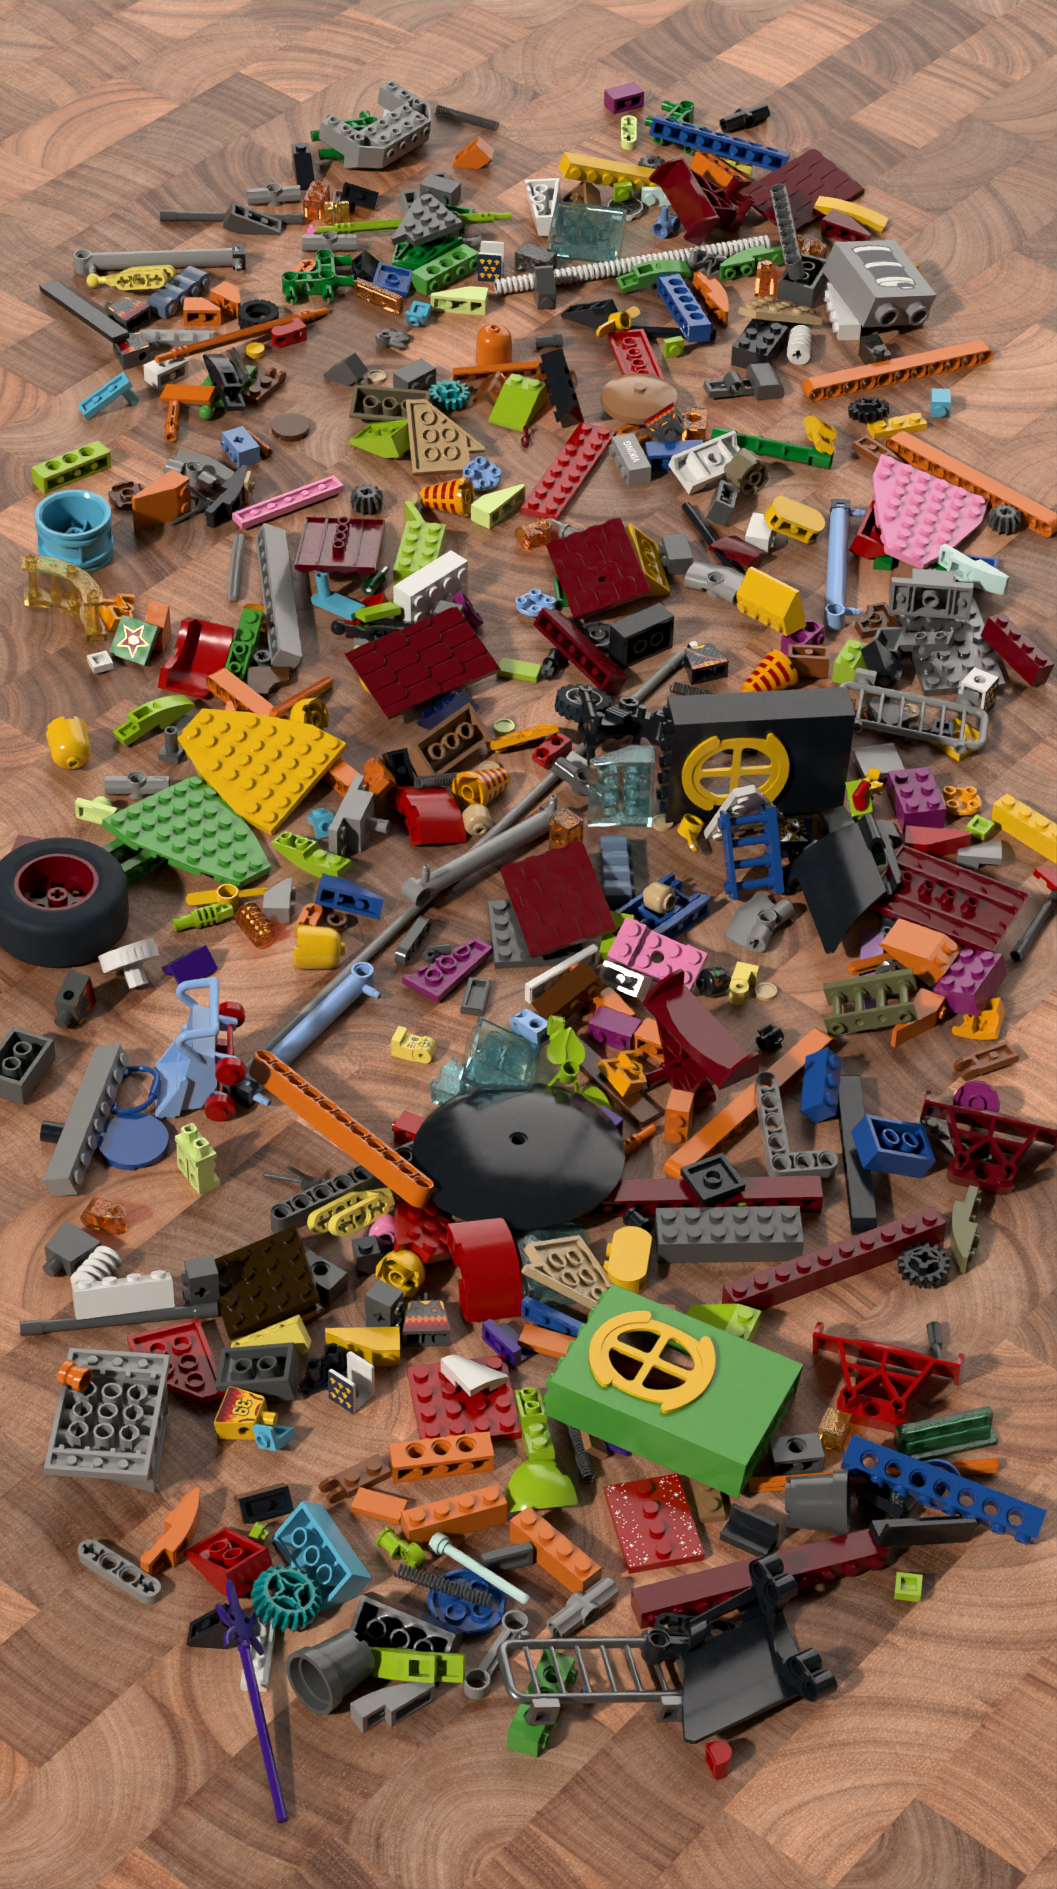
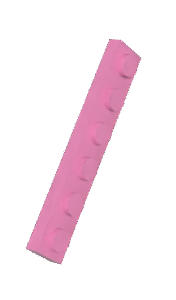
M332 475L232 513V520L243 530L344 491V485Z

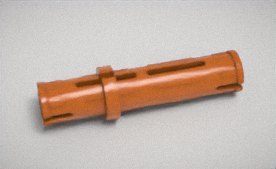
M176 399L169 401L167 420L164 424V438L168 442L176 440V434L180 427L178 419L181 403Z

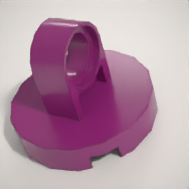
M459 591L453 595L456 603L463 605V614L466 615L467 621H470L476 628L484 623L480 614L476 613L473 604L463 592Z
M973 1080L966 1082L957 1090L953 1098V1105L999 1113L1000 1098L992 1085L985 1081Z

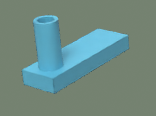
M121 372L77 406L88 420L121 395L130 405H135L139 401V397L131 389L133 385L127 375Z
M318 572L315 574L318 593L311 597L312 604L347 620L354 621L357 619L355 610L366 608V606L331 591L327 573Z

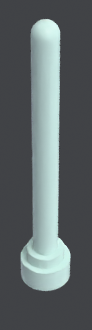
M437 1532L432 1536L428 1545L431 1551L437 1555L447 1554L520 1603H529V1595L452 1546L448 1536L442 1532Z

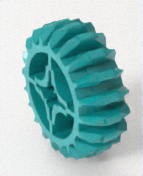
M281 1564L276 1569L270 1566L266 1572L263 1571L258 1579L255 1580L251 1592L252 1608L257 1609L256 1616H263V1624L270 1622L272 1629L276 1626L281 1627L282 1633L287 1628L292 1633L297 1628L303 1630L307 1625H311L314 1622V1619L320 1612L322 1597H320L321 1589L316 1587L317 1580H309L310 1573L302 1574L301 1567L293 1570L291 1564L286 1569ZM269 1589L272 1590V1592H273L272 1596H273V1597H270V1595H269V1593H268V1590H269ZM300 1599H303L304 1604H305V1607H302V1606H301V1604H300V1603H301V1600H300Z

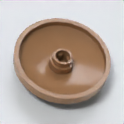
M634 373L619 376L608 382L603 388L601 402L606 413L614 419L624 423L644 425L643 421L672 402L677 407L678 395L673 385L665 379L650 374Z

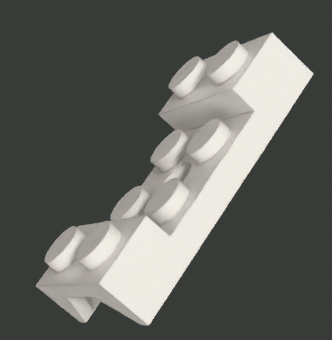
M731 431L671 457L668 466L688 494L705 488L707 483L726 476L724 466L740 450L737 445L736 432ZM708 458L716 459L717 463L711 462Z

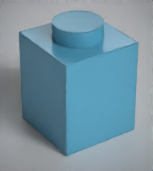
M931 388L930 417L949 418L951 407L950 389Z

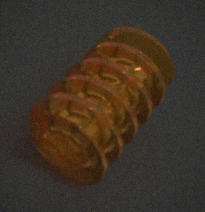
M250 901L240 906L235 914L236 924L256 948L265 949L271 946L278 938L275 926L255 902Z

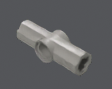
M271 183L266 188L246 190L248 205L267 204L270 207H278L284 202L301 201L300 185L281 186L277 183Z
M330 230L324 231L322 234L302 235V250L318 251L328 249L333 254L337 253V251H357L356 234H337Z
M141 771L130 772L128 776H105L104 778L105 794H128L132 799H142L147 794H156L170 787V776H146Z
M603 1577L584 1593L582 1591L575 1592L568 1599L566 1606L547 1620V1628L554 1638H565L582 1624L585 1626L592 1624L599 1616L601 1609L619 1596V1589L615 1582L609 1577Z

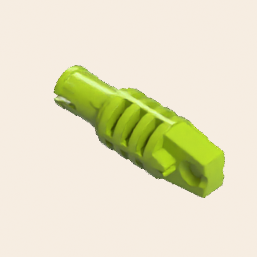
M215 903L210 906H204V908L193 909L190 911V914L172 918V924L175 932L191 927L199 929L202 926L206 927L207 925H213V923L217 924L222 922L223 919L234 916V911L230 903Z

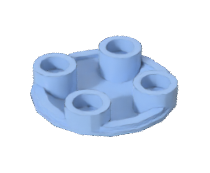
M478 456L475 460L466 464L463 469V477L470 478L468 481H472L474 490L489 491L499 484L501 469L484 457Z
M531 589L529 593L516 598L515 606L521 614L537 617L542 608L554 610L556 599L541 593L540 589Z

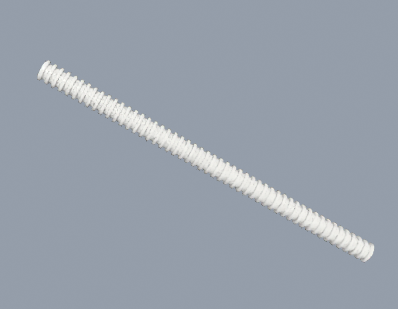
M764 235L758 238L753 237V239L750 237L748 239H738L737 242L733 240L732 242L716 243V245L707 244L705 247L701 245L700 248L698 246L695 248L726 256L727 258L741 251L764 245L766 249L771 248V242L768 235ZM694 248L679 249L673 252L668 251V253L666 251L663 253L658 252L657 255L653 253L652 255L647 254L641 257L636 256V258H625V260L623 258L620 260L615 259L614 262L610 260L609 263L604 261L598 264L593 263V265H582V267L579 265L576 268L573 266L571 269L569 267L566 269L561 268L560 271L556 269L554 271L555 286L556 284L559 286L561 283L565 285L567 282L571 284L572 281L577 283V281H588V279H599V277L601 279L604 277L608 278L610 275L614 277L615 274L617 276H620V274L625 275L626 273L633 272L632 266L650 261L678 260L688 264L691 250ZM530 273L528 276L524 274L522 277L518 275L517 278L512 276L511 279L510 277L506 279L501 278L500 280L495 279L494 288L496 294L499 296L501 293L504 295L507 292L511 294L512 291L517 293L518 290L520 292L523 290L528 291L529 289L533 290L534 273L533 275Z

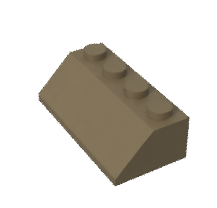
M354 385L349 418L380 421L406 420V400L426 399L431 403L430 391Z

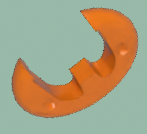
M636 424L620 426L616 430L615 436L628 434V432L638 430L640 426ZM649 435L637 438L640 446L647 442Z

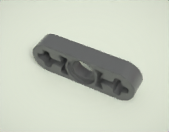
M421 915L417 918L396 950L395 963L404 966L410 963L430 933L432 927L431 918Z

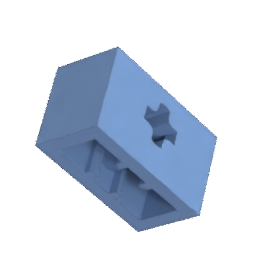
M243 426L222 432L221 448L239 468L242 465L249 466L260 462V446Z

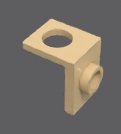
M247 471L244 480V503H249L251 494H254L255 482H252L251 471Z

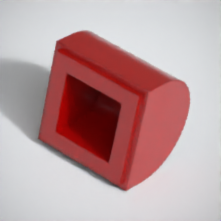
M723 1741L707 1743L705 1761L714 1779L719 1780L726 1777L731 1768L732 1750L730 1746Z

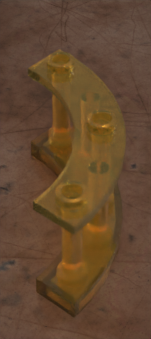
M34 554L21 555V571H28L29 587H24L25 606H38L50 609L52 606L60 608L61 612L73 619L77 618L79 620L80 626L85 632L87 642L107 641L106 627L99 614V606H104V597L101 588L94 578L76 565L60 559L36 556ZM36 572L51 574L52 589L38 587ZM59 578L69 582L70 594L60 590Z

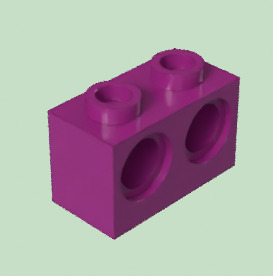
M805 617L806 627L789 636L783 635L781 637L780 651L788 655V644L821 646L825 640V626Z

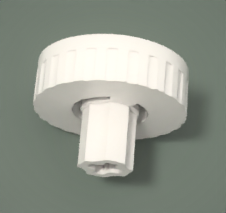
M154 938L114 949L98 956L104 974L123 970L129 989H133L149 983L142 963L160 955Z

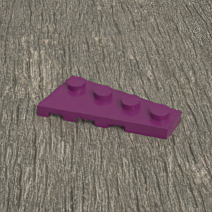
M475 937L453 949V952L448 956L442 955L436 958L435 963L418 968V972L415 974L403 976L402 984L438 1003L493 953V947Z

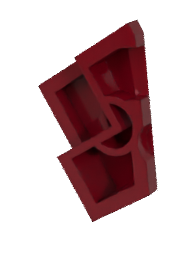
M736 535L719 539L709 547L710 551H721L726 554V558L747 567H760L765 552Z

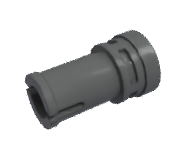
M562 332L552 333V335L535 336L537 348L548 346L563 347Z

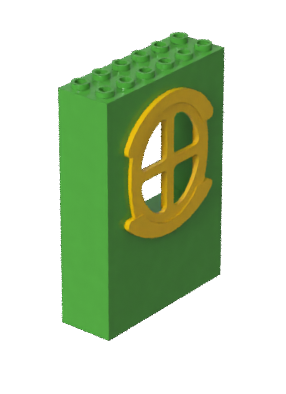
M611 1284L607 1292L603 1291L601 1293L597 1308L593 1307L591 1309L587 1324L582 1323L577 1334L578 1338L571 1340L567 1349V1355L561 1356L556 1367L557 1371L550 1373L546 1382V1386L549 1388L543 1398V1403L546 1404L544 1415L738 1499L767 1449L769 1438H773L796 1397L803 1364L615 1284ZM633 1332L657 1343L651 1352L645 1353L618 1341V1337L625 1333ZM665 1346L690 1356L694 1363V1369L687 1371L660 1359L659 1356ZM610 1350H615L643 1362L634 1380H626L614 1369L609 1359ZM652 1368H657L686 1381L683 1385L668 1390L648 1389L642 1385Z

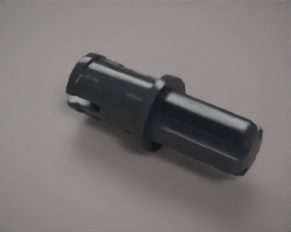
M557 648L550 649L548 656L543 660L540 675L543 676L544 680L551 678L553 672L559 666L558 662L562 653Z

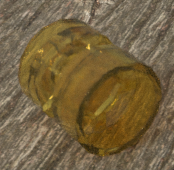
M339 200L337 203H334V201H323L324 225H333L336 222L350 223L349 201Z

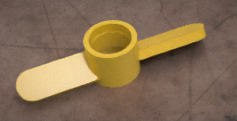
M632 306L625 311L610 314L608 322L598 327L596 336L602 338L612 331L617 332L629 329L632 320L640 315V310Z
M685 814L682 821H680L677 832L687 839L689 847L696 854L699 852L696 839L704 823L695 815Z
M223 884L217 890L189 893L186 896V903L191 907L215 903H230L234 911L239 906V898L264 895V892L269 890V888L261 887L238 890L235 885Z

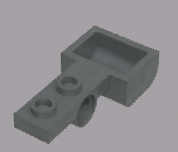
M769 363L748 365L746 378H741L736 371H730L724 376L723 380L704 381V389L709 398L754 395L756 400L784 397V387L773 366Z
M879 627L873 641L877 639L901 662L904 653L907 651H911L916 658L922 660L927 659L931 651H950L955 636L954 632L909 633L908 627Z

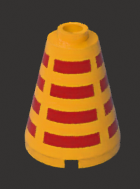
M462 477L423 487L418 493L421 496L420 503L425 508L469 517L471 515L470 505L475 501L473 483L468 481L469 477Z
M777 649L770 650L742 684L741 692L783 690L797 683V671L795 668L793 670L790 668L789 665L792 662L785 654Z
M503 768L461 772L457 774V777L452 782L454 799L456 803L460 802L462 804V807H460L462 810H465L472 804L487 806L509 786L510 776Z

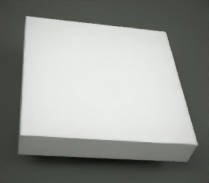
M893 743L853 748L852 755L863 779L866 778L870 768H876L881 771L879 779L888 778V771L905 769Z

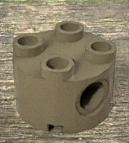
M745 448L740 449L737 455L724 466L727 481L739 487L738 490L745 495H748L750 492L755 494L760 491L768 482L769 477L767 474L771 471L768 463L758 457L753 451Z

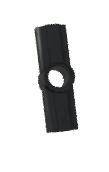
M765 103L749 109L740 107L734 114L720 119L719 125L724 133L741 127L750 129L754 126L755 122L770 117V110Z

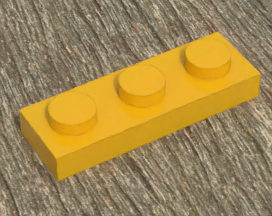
M912 413L884 420H876V422H868L867 430L875 440L891 437L899 431L911 433L927 430L928 423L921 413Z

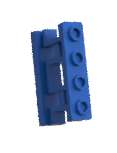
M670 873L662 877L658 882L672 887L677 899L674 908L668 911V914L661 919L652 914L653 910L648 909L644 905L643 893L614 911L634 915L641 920L638 922L647 925V928L650 926L654 929L652 931L674 940L710 914L711 897L705 893L701 895L698 892L692 897L687 896L681 892V881L679 879L675 881V875Z

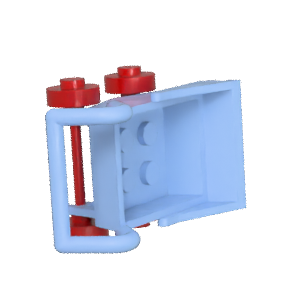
M217 977L184 981L177 986L176 996L191 1008L187 1025L181 1027L180 1034L155 1065V1070L159 1073L160 1080L162 1081L158 1097L155 1100V1118L163 1120V1117L175 1118L180 1115L181 1110L199 1109L205 1105V1115L208 1119L215 1122H224L234 1116L235 1102L226 1093H223V1084L236 1085L241 1083L246 1077V1066L242 1060L234 1056L233 1031L244 1023L245 1009L241 1004L232 1001L219 1004V979ZM210 987V1008L199 1005L185 991ZM219 1031H227V1040L217 1038Z

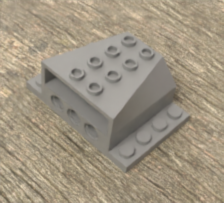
M69 1348L67 1360L76 1362L78 1367L91 1369L92 1379L87 1389L82 1393L73 1390L70 1385H61L44 1465V1475L106 1479L155 1493L169 1417L167 1377L170 1355Z

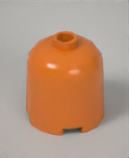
M490 324L480 329L476 341V361L478 366L513 363L512 336L506 327Z

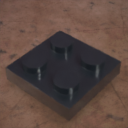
M723 1153L681 1167L680 1175L702 1206L745 1191L746 1184Z

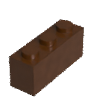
M582 961L531 1004L545 1020L548 1021L549 1017L553 1015L564 1017L566 1022L568 1018L580 1011L590 1000L600 995L601 991L606 987L588 964Z

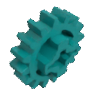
M443 379L441 383L436 381V385H431V389H429L432 405H438V409L445 408L448 410L452 408L456 410V407L463 408V404L467 405L468 400H470L469 387H466L465 383L460 384L459 380L453 381V379L446 381Z

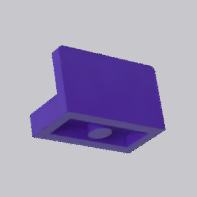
M206 945L198 947L161 967L165 975L173 974L178 985L184 981L201 979L218 969Z
M491 1319L482 1323V1340L498 1355H505L506 1362L513 1369L535 1356V1351L521 1348L518 1345L520 1335L507 1323L504 1322L497 1326Z

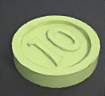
M499 719L494 723V731L499 735H507L515 730L514 722L509 719Z

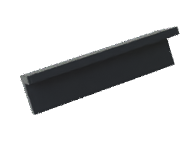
M962 1516L872 1520L868 1528L877 1547L968 1542L978 1522L976 1518L963 1519Z

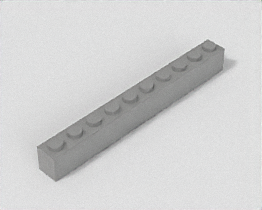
M263 523L255 539L271 665L290 667V671H294L296 666L301 664L303 653L301 651L302 642L299 636L300 628L298 627V614H296V601L294 599L295 590L292 584L293 576H291V564L289 562L290 552L287 547L288 539H286L285 530Z

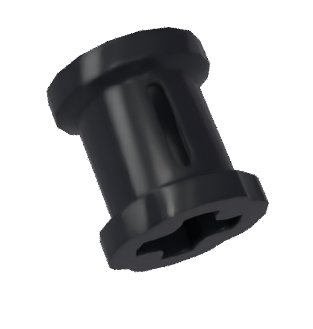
M636 1206L628 1209L623 1216V1223L626 1226L639 1227L648 1233L654 1227V1221L643 1216L640 1213V1209Z

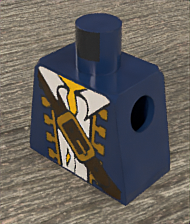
M812 818L777 819L781 858H788V861L791 862L802 853L803 848L810 844Z

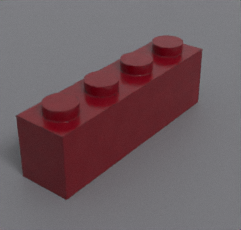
M1004 613L988 617L980 636L1031 687L1046 683L1055 665L1048 656Z

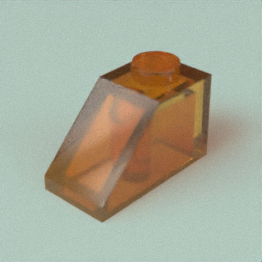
M769 260L758 262L754 296L773 297L776 263H772Z

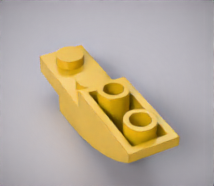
M815 416L805 417L803 422L807 438L814 442L815 448L818 451L832 455L835 450L834 439L838 435L836 429Z

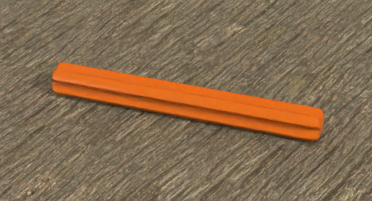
M325 676L271 708L269 716L283 717L291 712L294 704L298 701L314 698L333 687L334 679Z

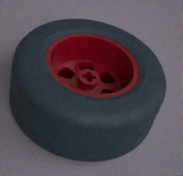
M47 838L22 845L1 859L0 947L14 958L40 967L62 968L76 966L92 961L108 952L123 936L129 920L126 876L118 860L104 848L75 838ZM76 891L83 894V896L73 897L71 893Z

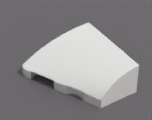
M449 1355L441 1358V1372L455 1387L460 1385L470 1397L486 1387L491 1392L509 1381V1377L506 1374L462 1356Z

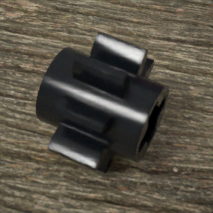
M770 1024L757 1030L760 1035L756 1037V1044L760 1050L768 1051L770 1054L783 1047L780 1042L784 1040V1034L779 1027Z

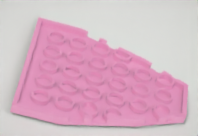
M883 454L879 458L870 481L871 486L874 488L872 498H875V521L877 528H881L880 538L884 544L885 554L919 569H924L929 564L937 561L941 545L947 544L955 549L964 538L967 539L972 531H976L982 522L989 500L980 495L973 494L964 488L952 485L945 480L936 478L927 472H922Z

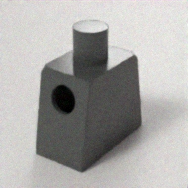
M65 1221L45 1246L47 1263L43 1265L44 1272L48 1276L53 1277L57 1272L61 1271L71 1277L78 1267L88 1259L89 1255L98 1246H101V1242L70 1222Z

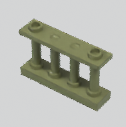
M912 968L823 983L828 1006L833 1005V1015L824 1017V1023L830 1036L918 1021L914 1002H909L908 992L917 990V983ZM899 993L900 1004L886 1006V996ZM877 997V1008L864 1010V999ZM855 1001V1011L842 1014V1003Z

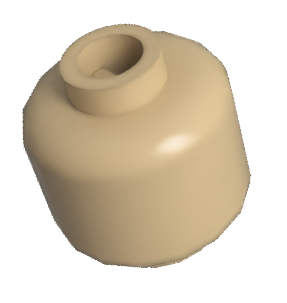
M472 804L462 813L464 827L470 835L480 836L486 834L491 829L492 819L488 808L484 805Z
M653 882L643 891L644 905L657 913L664 914L672 910L676 904L677 898L674 889L663 883Z

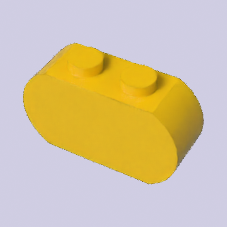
M777 496L764 513V520L770 529L806 544L813 543L825 527V520L817 509L784 496Z
M635 1226L623 1227L614 1232L612 1243L608 1242L606 1257H609V1261L604 1260L603 1270L613 1284L638 1295L645 1291L651 1258V1235L646 1230Z

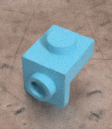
M413 301L410 311L405 313L407 322L412 326L425 327L432 309L431 304Z
M317 808L312 810V813L306 814L307 823L314 827L315 837L317 839L329 837L328 829L334 819V814L325 810V808Z
M260 1424L252 1427L255 1441L260 1449L278 1451L286 1447L288 1442L296 1437L294 1427L276 1425L273 1428L272 1426Z

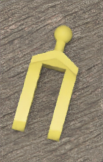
M171 265L131 267L119 273L103 277L92 273L88 275L86 282L91 288H96L100 284H107L110 287L116 286L120 290L160 288L176 276V270ZM166 269H167V272L171 273V275L168 276V277H167V274L165 273Z
M390 1188L349 1192L313 1211L308 1217L307 1225L312 1232L326 1233L330 1231L332 1235L346 1237L377 1221L381 1216L387 1215L389 1208L395 1205L393 1196L396 1193ZM340 1206L342 1211L336 1214V1210ZM361 1214V1218H360V1220L357 1222V1221H356V1216H358V1215Z

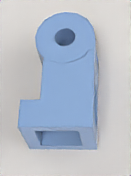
M523 1009L509 1019L512 1030L530 1040L535 1049L539 1050L550 1043L549 1035H547L548 1021L529 1009Z

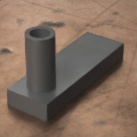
M183 715L175 727L168 726L165 728V743L158 753L159 760L179 764L186 752L179 745L177 736L194 717Z

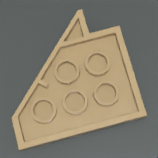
M765 296L740 306L738 314L754 319L822 325L823 318L815 316V311L809 310V307L804 305L793 306L792 302L785 300L779 302L772 296Z
M426 399L406 400L412 475L463 472L466 464L470 462L469 454L485 453V447Z
M580 1235L528 1243L523 1249L531 1261V1264H526L521 1270L523 1274L590 1309L593 1307L597 1308L601 1293L603 1291L607 1292L611 1284H613Z

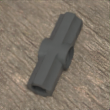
M564 757L558 758L552 766L551 772L569 783L575 794L580 796L586 795L603 807L612 798L614 792L594 779V774L590 769L578 768Z

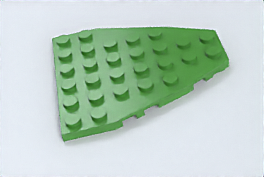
M196 774L102 819V827L130 848L137 851L140 847L150 851L151 857H165L169 859L168 864L197 876L206 873L214 876L213 881L232 884L240 889L270 873L271 865L249 826L240 815L233 811L213 787H210Z

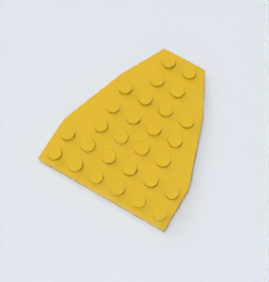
M203 708L177 736L179 745L185 750L186 756L194 764L199 776L210 787H213L221 798L245 822L271 836L347 749L346 742L311 724L251 712Z

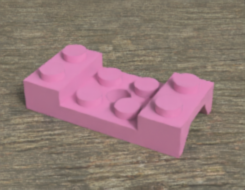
M627 916L607 955L608 961L650 977L656 983L674 971L682 969L685 972L684 984L690 991H692L702 966L708 959V953L688 944L685 946L647 928V925ZM654 953H661L664 956V960L661 963H654L651 957Z

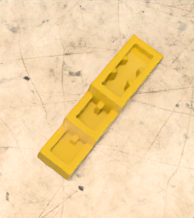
M819 196L813 207L825 215L832 209L848 214L862 227L867 224L879 232H882L889 219L871 209L837 198Z

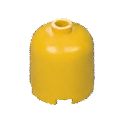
M62 716L48 724L46 739L53 762L58 767L66 770H74L84 766L91 756L88 728L85 721L77 716H74V719H65Z
M296 924L294 937H297L298 947H293L294 969L334 968L338 964L340 956L345 954V943L341 942L339 933L329 927Z

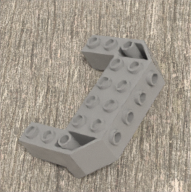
M390 80L380 86L378 104L390 111L389 114L360 131H357L338 117L331 115L321 121L319 139L345 155L343 166L345 168H383L429 140V133L431 131L430 105L393 80Z

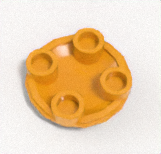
M946 786L943 788L941 796L946 810L951 813L963 816L977 813L982 807V801L976 794L977 790L972 786L965 788Z

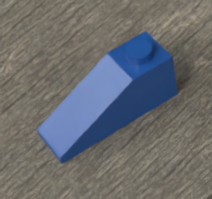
M322 874L315 904L379 919L384 898L343 878Z

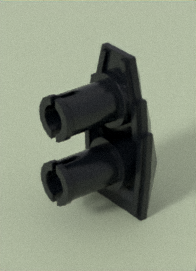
M330 1343L324 1349V1356L320 1359L310 1358L306 1361V1376L299 1384V1387L307 1395L319 1390L324 1391L328 1388V1371L330 1369L344 1377L347 1376V1352L340 1345Z

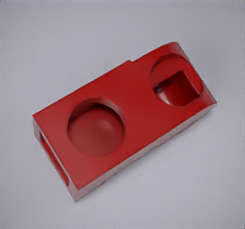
M298 317L291 319L289 324L276 326L271 330L272 345L277 348H283L307 340L306 326Z
M560 732L554 733L534 751L532 760L546 770L551 769L558 758H566L572 751L571 739Z

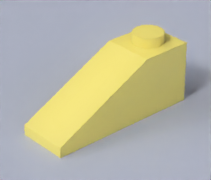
M297 1315L235 1340L230 1348L294 1342L298 1356H302L308 1352L312 1340L300 1315Z

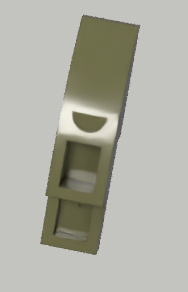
M969 1185L965 1202L955 1200L950 1226L952 1255L960 1273L963 1274L966 1273L968 1265H973L975 1251L972 1250L973 1247L978 1248L981 1234L977 1233L978 1223H975L976 1215L973 1214L974 1211H979L981 1198L977 1197L979 1187Z

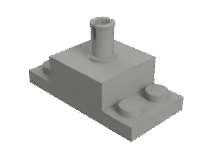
M913 568L912 578L892 577L888 614L969 620L973 583L953 582L952 571H939L934 568L933 570L931 568L927 570Z
M355 775L328 829L330 853L344 856L346 850L361 853L371 831L387 834L389 831L390 820L374 818V793L367 792V785H364L363 775Z

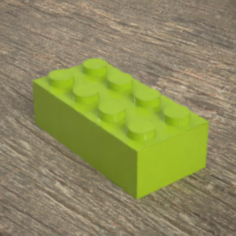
M406 521L393 569V586L443 555L446 545L445 524Z

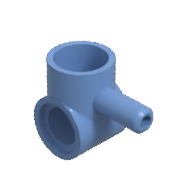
M663 205L657 221L652 225V231L656 237L663 239L670 233L675 234L679 230L681 220L677 215L669 213L667 205Z

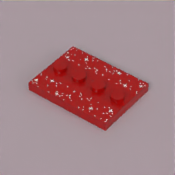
M678 1473L604 1486L605 1499L628 1574L704 1561V1551Z

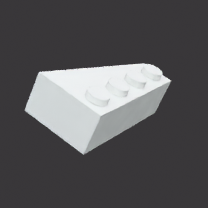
M560 178L525 180L526 196L538 236L550 237L556 235L562 199Z

